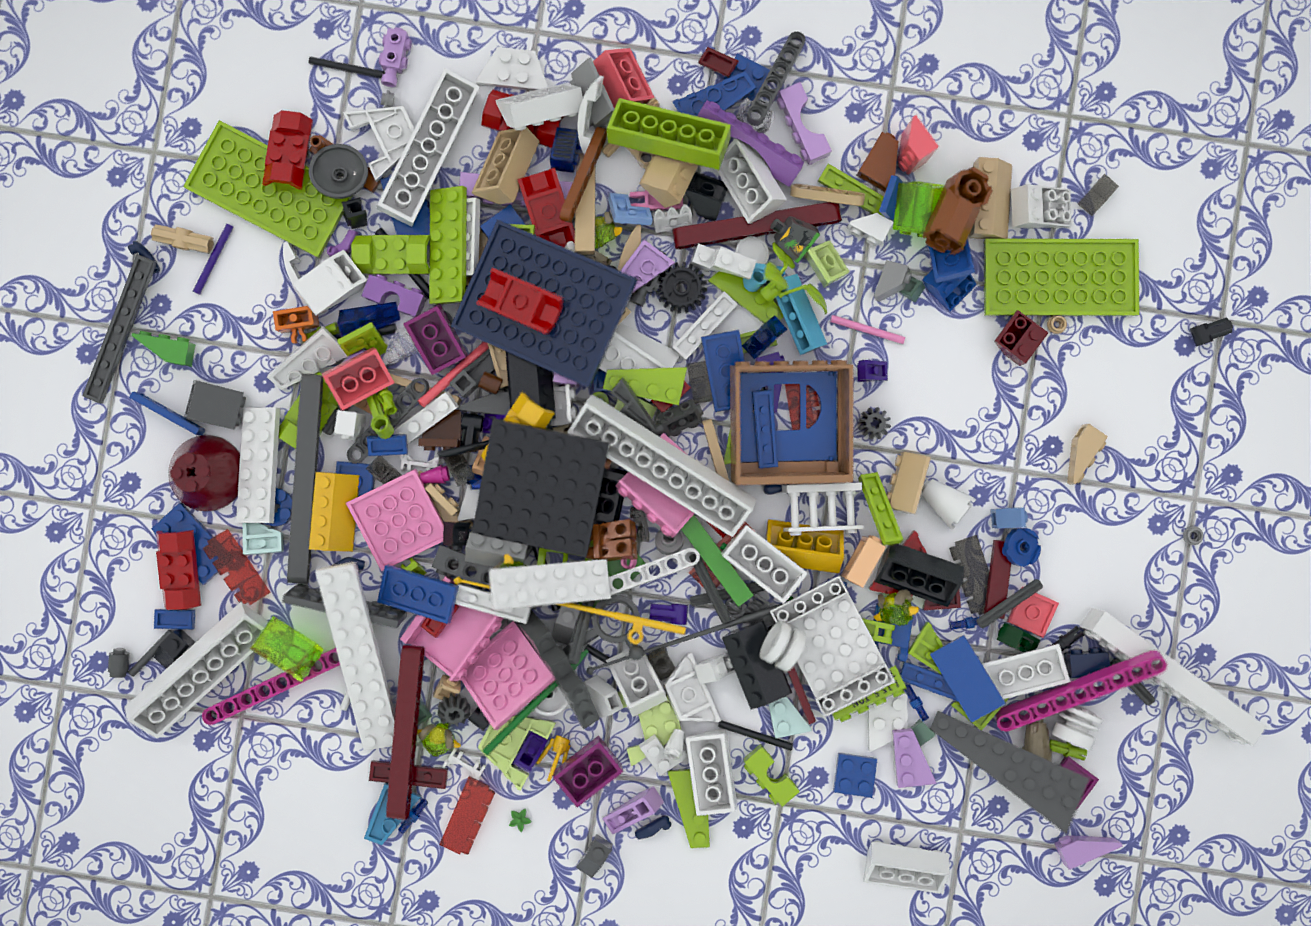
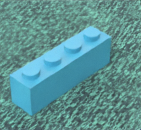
M798 274L784 277L788 283L787 290L802 286ZM804 289L784 295L782 298L776 297L800 355L827 345Z

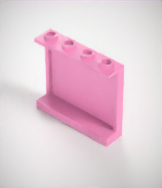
M663 433L660 438L684 452L667 435ZM629 471L616 484L618 493L623 497L627 496L632 501V505L637 510H642L650 522L659 525L662 533L668 537L671 536L673 538L677 535L680 529L695 514Z
M445 576L442 580L451 584H455L454 579L451 577ZM459 605V608L452 616L451 623L445 626L437 638H434L421 627L426 617L417 615L400 640L405 644L423 646L425 657L449 675V680L459 681L466 676L470 664L476 662L481 649L489 644V638L493 632L495 633L502 625L501 621L504 618Z

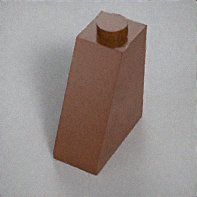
M884 132L880 134L856 175L883 192H886L890 177L892 175L895 176L899 141L896 140L894 135Z

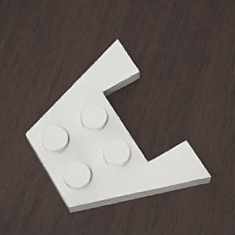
M404 106L343 112L352 131L370 124L385 156L368 163L376 182L398 163L414 131Z

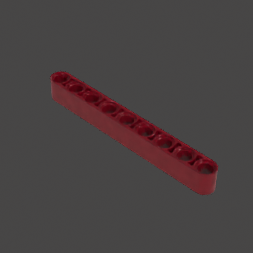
M826 202L778 210L751 224H748L745 217L742 216L672 229L675 249L696 247L698 244L710 245L740 240L749 236L758 237L776 234L777 232L770 228L773 221L778 219L784 223L789 216L815 227L835 224L842 221L839 203Z
M403 645L401 650L386 817L392 819L407 820L410 813L425 655L423 646Z

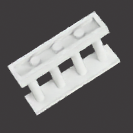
M862 483L782 485V493H788L791 503V527L783 528V531L790 532V536L801 535V531L845 530L846 533H857V529H864L863 525H855L854 494H856L857 490H862ZM837 491H844V495H846L847 525L836 526L835 495H837ZM800 492H807V496H809L810 527H799L798 496H800ZM819 492H825L828 495L829 526H818L817 496H819Z

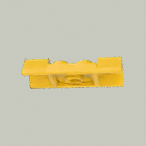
M521 392L504 420L545 429L555 413L542 408L531 401L524 392ZM488 445L481 454V457L484 459V461L486 458Z

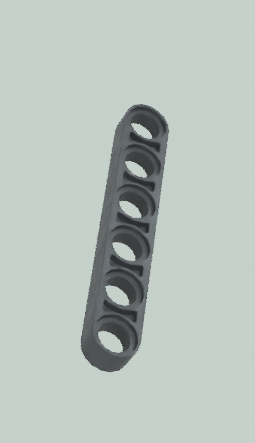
M795 31L789 35L748 110L747 121L749 124L758 126L764 121L804 47L806 39L803 33ZM797 38L801 41V44L795 45L791 40ZM791 53L793 59H786L783 54ZM781 67L785 70V73L778 74L775 69ZM773 82L777 85V88L770 89L767 84ZM766 97L769 103L762 104L759 98ZM757 112L761 115V118L753 119L751 113Z
M414 379L393 401L399 417L396 420L392 419L390 415L388 417L394 428L418 403L417 400L429 391L430 386L426 379ZM420 381L424 384L423 392H418L415 389L416 382ZM405 395L410 396L412 400L409 406L404 405L402 402V398ZM371 426L348 449L347 459L351 463L362 462L368 456V446L364 441L365 437L377 435ZM354 449L359 450L361 453L359 460L352 456Z

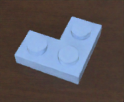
M609 193L608 201L614 222L651 226L653 218L650 208L631 206L627 194Z

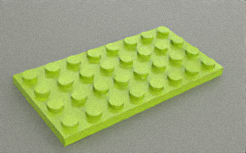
M219 120L183 187L307 253L320 258L343 215V205L341 202L351 200L353 196L343 199L324 196L313 186L309 177L308 166L305 168L302 190L284 183L273 182L267 186L263 185L268 145Z
M985 239L984 316H1013L1016 310H1019L1025 316H1138L1139 239Z

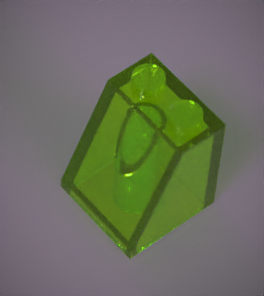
M920 181L899 183L893 230H899V234L911 235V232L917 233V237L923 238L924 230L945 185Z
M275 616L270 619L250 647V650L300 682L308 676L310 669L319 660L324 651L317 643Z

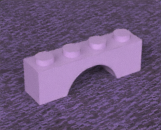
M801 82L780 90L776 99L777 104L785 112V122L788 127L791 126L794 132L792 136L795 143L800 145V154L803 161H807L808 165H811L829 157L832 150L825 135L810 132L801 121V110L808 101Z

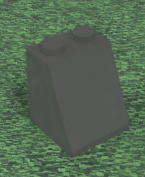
M193 380L184 417L234 430L235 426L240 424L241 415H238L240 407H244L246 397L243 396L244 392Z

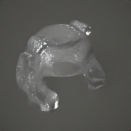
M747 97L741 102L738 113H736V119L743 123H748L747 113L754 100L751 101ZM768 110L764 121L758 126L751 125L752 128L758 133L765 134L769 131V127L774 121L775 111ZM751 113L753 119L761 118L759 113Z

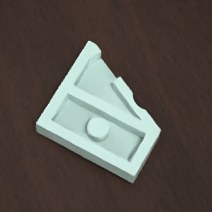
M242 523L243 555L284 552L282 532L260 523Z
M787 696L768 704L775 738L812 731L811 727Z

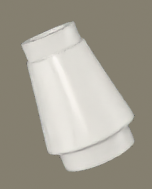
M674 729L664 747V755L667 758L679 760L680 756H682L684 731Z

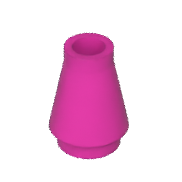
M440 465L420 473V478L424 484H445L446 481H450V474L447 466Z

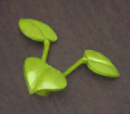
M773 242V250L778 258L783 261L784 266L779 270L770 261L766 264L764 279L770 280V283L760 290L763 297L768 302H771L777 296L782 298L784 295L805 289L810 297L822 307L826 315L827 305L825 299L812 284L809 283L808 285L787 290L788 283L782 274L788 266L791 269L795 268V263L776 242Z

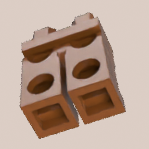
M631 519L594 524L590 542L593 541V547H589L586 558L590 560L606 559L607 561L638 559L637 542L634 541L637 540L636 523Z

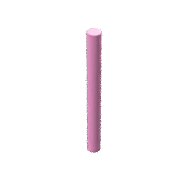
M832 315L830 319L832 323L903 344L905 341L904 336Z

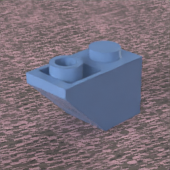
M1021 507L991 509L992 528L1026 527L1028 514Z

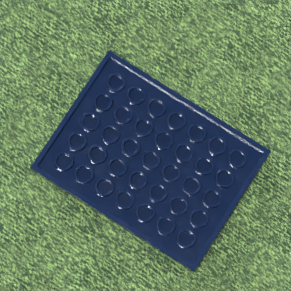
M497 220L450 327L591 388L638 279ZM492 268L563 298L561 313L554 328L548 334L476 304L478 299L485 294L490 282Z

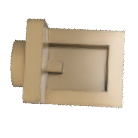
M442 675L433 692V697L440 700L444 696L450 698V694L455 697L456 693L459 694L461 691V681L449 680L450 676Z

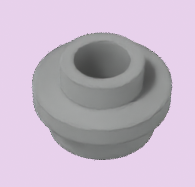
M387 90L386 94L382 93L381 105H384V108L392 107L394 93H390V90Z
M1196 526L1187 527L1183 533L1184 541L1189 545H1198L1204 537L1202 530ZM1192 532L1195 534L1193 539L1190 538Z

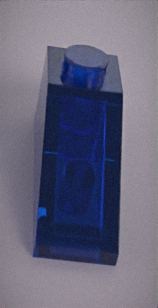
M390 302L339 310L337 324L341 336L343 337L370 322L373 323L376 329L401 320L400 313L397 310V303Z

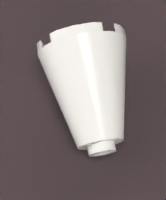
M934 479L930 482L926 480L923 484L921 495L952 530L955 528L953 523H959L972 506L969 502L972 501L974 503L976 501L974 497Z

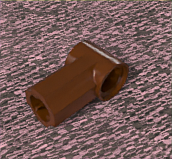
M485 371L478 387L484 389L489 394L493 393L496 395L503 379Z

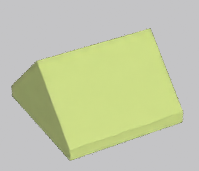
M830 240L810 248L805 254V258L824 288L849 273L848 268Z

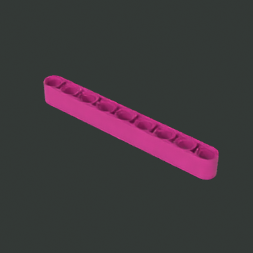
M336 648L205 709L202 713V720L207 725L216 724L339 666L340 661L336 662L333 659V653H337ZM316 661H320L322 663V670H318L316 668ZM299 669L305 672L304 678L299 677ZM281 677L287 680V686L281 684ZM264 685L269 688V695L264 693ZM246 694L251 695V703L246 700ZM229 702L234 704V711L229 709ZM212 710L217 714L216 719L211 716Z
M1151 650L1069 683L1005 706L995 715L997 726L1005 732L1017 729L1159 675L1167 669V662L1159 651ZM1156 659L1160 660L1156 665L1151 664ZM1141 667L1138 672H1132L1133 668ZM1117 674L1122 675L1119 679H1113ZM1096 682H1103L1098 687L1093 686ZM1077 689H1083V690H1084V691H1083L1082 693H1080V694H1076V693H1075V691H1076ZM1059 696L1065 697L1062 701L1056 700ZM1041 703L1047 704L1043 708L1037 707ZM1020 711H1028L1025 715L1019 714ZM1002 718H1009L1007 722L1001 721Z

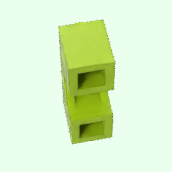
M761 744L743 758L745 763L743 767L750 775L752 773L755 774L758 778L756 782L763 790L766 788L770 792L768 796L775 804L779 803L783 807L800 792L786 773L777 779H772L767 775V770L774 763V760Z

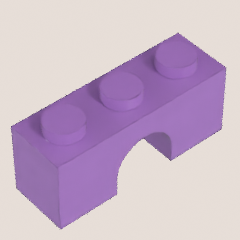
M376 274V277L369 275L361 295L367 300L384 305L388 296L396 294L400 298L397 310L414 318L421 314L427 299L422 295L423 291L413 287L411 290L404 288L405 284L394 281V283L388 282L386 277Z

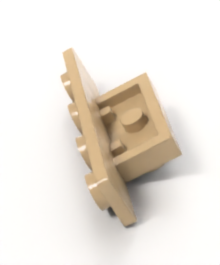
M434 483L424 484L425 490L429 493L444 522H459V504L452 497L448 498L444 494L446 491L438 483L436 485ZM471 520L460 521V522H470L471 525H470L469 529H470V528L473 526V524H474Z

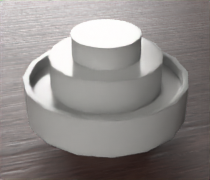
M660 530L655 536V546L659 552L665 555L677 553L682 549L683 536L679 531L673 538L671 536L668 537Z

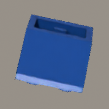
M933 269L922 279L927 290L950 312L977 285L971 274L936 283Z

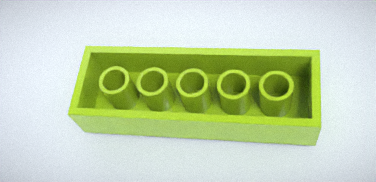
M621 98L618 99L607 126V137L610 144L717 170L720 169L731 135L730 124Z

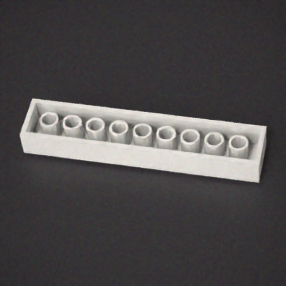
M593 394L586 401L567 432L576 436L610 442L607 454L608 459L731 537L735 535L754 508L757 500L755 497Z
M1092 608L1079 627L1084 630L1085 636L1100 642L1098 645L1107 651L1110 650L1115 653L1114 656L1121 661L1151 650L1159 651L1167 662V669L1165 672L1147 680L1163 687L1162 690L1165 693L1178 698L1177 701L1192 708L1196 715L1209 720L1210 725L1226 732L1225 735L1233 741H1238L1243 745L1248 743L1254 746L1266 729V725L1106 611ZM1156 659L1151 664L1156 665L1160 660ZM1141 667L1133 668L1136 672L1141 669Z

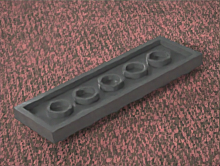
M298 584L283 595L282 603L326 612L320 588L311 589L308 585ZM366 601L371 623L398 628L407 616V611L386 606L377 601Z

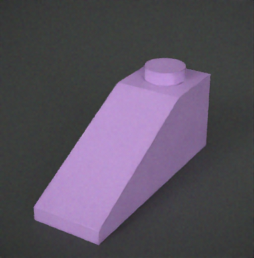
M652 786L637 794L602 819L611 833L615 834L656 813L664 801L655 787Z
M1067 835L1054 843L1063 864L1069 870L1123 847L1120 841L1110 837Z

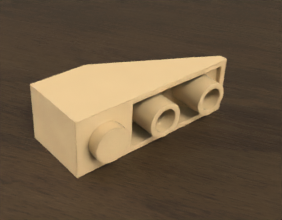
M1083 424L1072 439L1067 479L1069 485L1082 481L1085 476L1084 471L1087 467L1092 466L1096 459L1094 458L1095 455L1106 445L1105 440L1108 436L1090 424Z

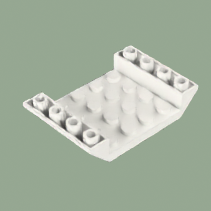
M840 576L770 611L775 622L781 620L791 626V631L797 629L806 634L805 646L797 663L824 717L895 682Z

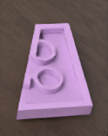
M643 240L621 269V272L638 279L633 290L635 292L670 268L675 262L646 240Z
M912 728L892 730L898 788L937 784Z

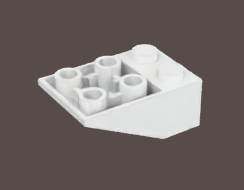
M1032 184L1011 189L1013 227L1026 229L1072 227L1070 189Z
M342 250L327 258L294 282L292 286L317 316L361 291L367 279L347 253Z

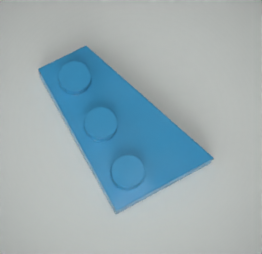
M385 783L364 837V839L383 845L402 821L401 819L386 817L389 783ZM412 792L410 810L422 795Z

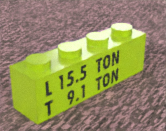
M897 667L889 668L895 681L894 683L832 713L836 721L840 720L841 723L851 719V714L855 712L862 714L868 711V706L876 704V706L887 702L886 698L892 695L894 698L903 695L907 687Z

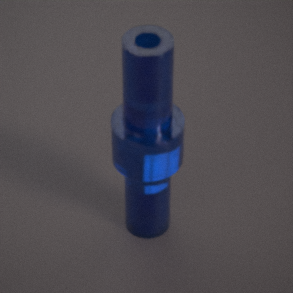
M971 616L960 621L950 622V629L975 628L978 625L976 620L979 617L973 618Z
M907 684L905 692L910 699L909 703L913 709H916L921 720L926 721L929 719V716L922 706V700L919 696H916L911 685Z
M422 798L414 810H410L408 819L398 828L399 832L404 834L411 824L419 819V814L428 804L427 800Z

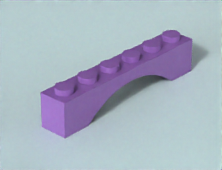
M706 100L697 117L730 124V137L739 139L758 151L768 164L773 177L790 187L801 171L804 161L797 154H791L785 150V147L781 144L769 140L767 135L755 131L750 124L736 119L734 114L725 112L717 103Z

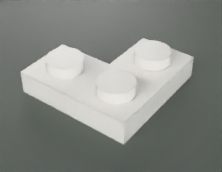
M655 734L639 744L640 749L660 776L688 758L685 742L683 743V753L679 760H672L664 755V746Z

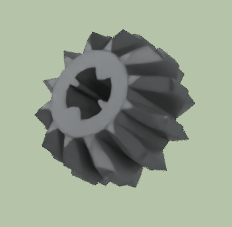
M876 407L874 411L872 408H868V414L866 412L861 413L865 419H858V422L863 423L862 426L858 427L859 430L865 428L862 435L866 436L870 433L869 439L871 440L874 439L875 435L877 439H881V433L883 435L888 434L884 428H891L890 424H886V421L891 420V418L883 417L887 413L885 410L879 414V407ZM873 418L874 421H878L876 429L875 426H871L870 424L871 422H873Z
M450 694V698L444 696L442 702H439L438 716L441 718L442 724L447 722L449 727L452 724H455L457 727L459 722L465 724L466 719L470 716L471 706L467 702L466 697L461 698L460 694L453 697Z

